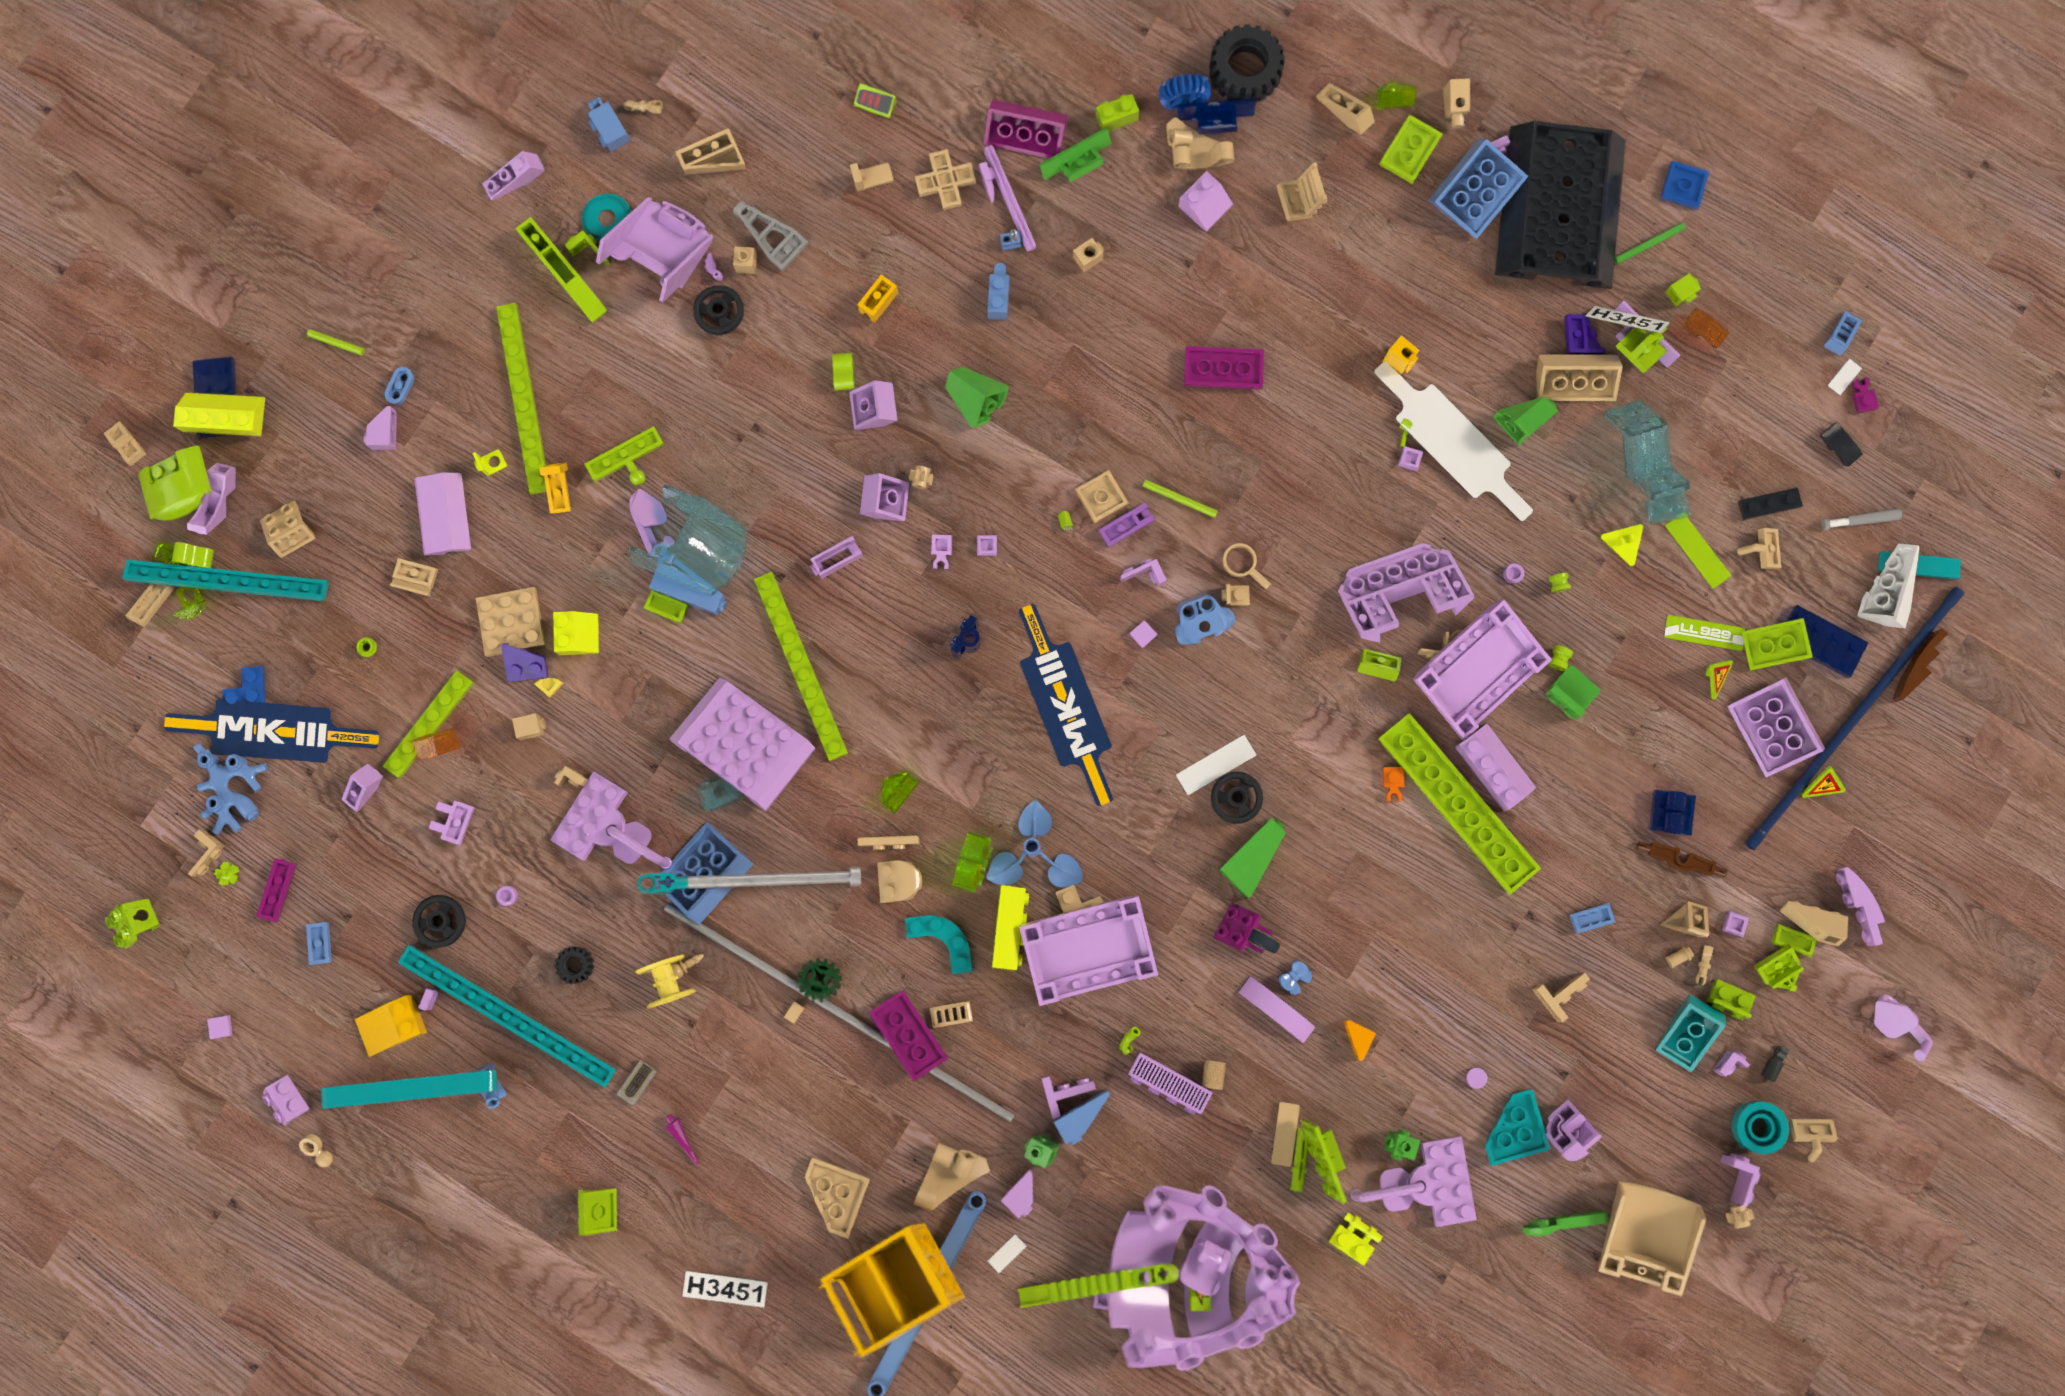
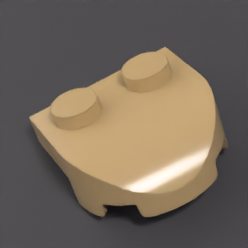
M887 861L877 863L880 903L909 901L921 889V872L911 862Z

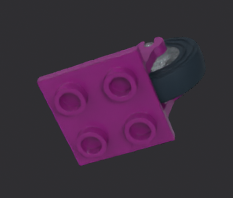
M1233 902L1213 937L1241 952L1247 946L1260 954L1263 953L1264 949L1276 954L1280 947V944L1271 938L1273 932L1258 924L1261 915Z

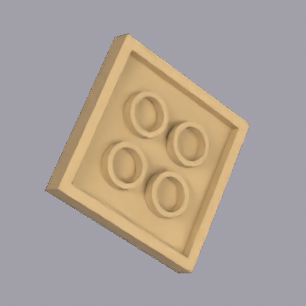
M535 587L476 598L486 657L502 654V643H508L510 646L519 649L546 646Z

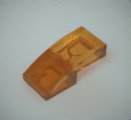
M1694 308L1684 322L1687 328L1696 336H1702L1713 348H1719L1729 334L1721 324L1698 308Z
M453 728L435 735L430 733L412 740L419 760L461 748Z

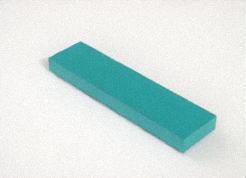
M1892 552L1878 553V572L1882 573L1886 567L1885 563ZM1918 555L1916 576L1958 580L1960 579L1961 559Z

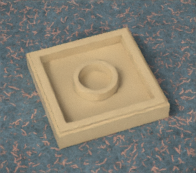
M1109 470L1075 489L1076 494L1094 524L1129 505Z

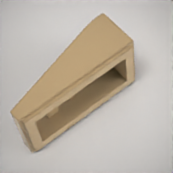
M970 1001L930 1008L933 1028L973 1021ZM961 1006H964L966 1018L962 1019ZM952 1008H956L958 1020H954ZM945 1009H948L950 1021L947 1022L944 1012ZM940 1010L942 1023H938L936 1011Z

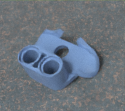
M1201 593L1187 598L1177 605L1180 623L1176 626L1175 633L1181 645L1201 643V638L1212 634L1217 637L1235 624L1233 612L1229 608L1220 607L1217 601L1208 593ZM1210 599L1209 606L1203 608L1201 605L1202 601ZM1186 606H1191V612L1184 615L1183 609ZM1202 621H1208L1210 624V628L1206 632H1202L1199 629V624Z

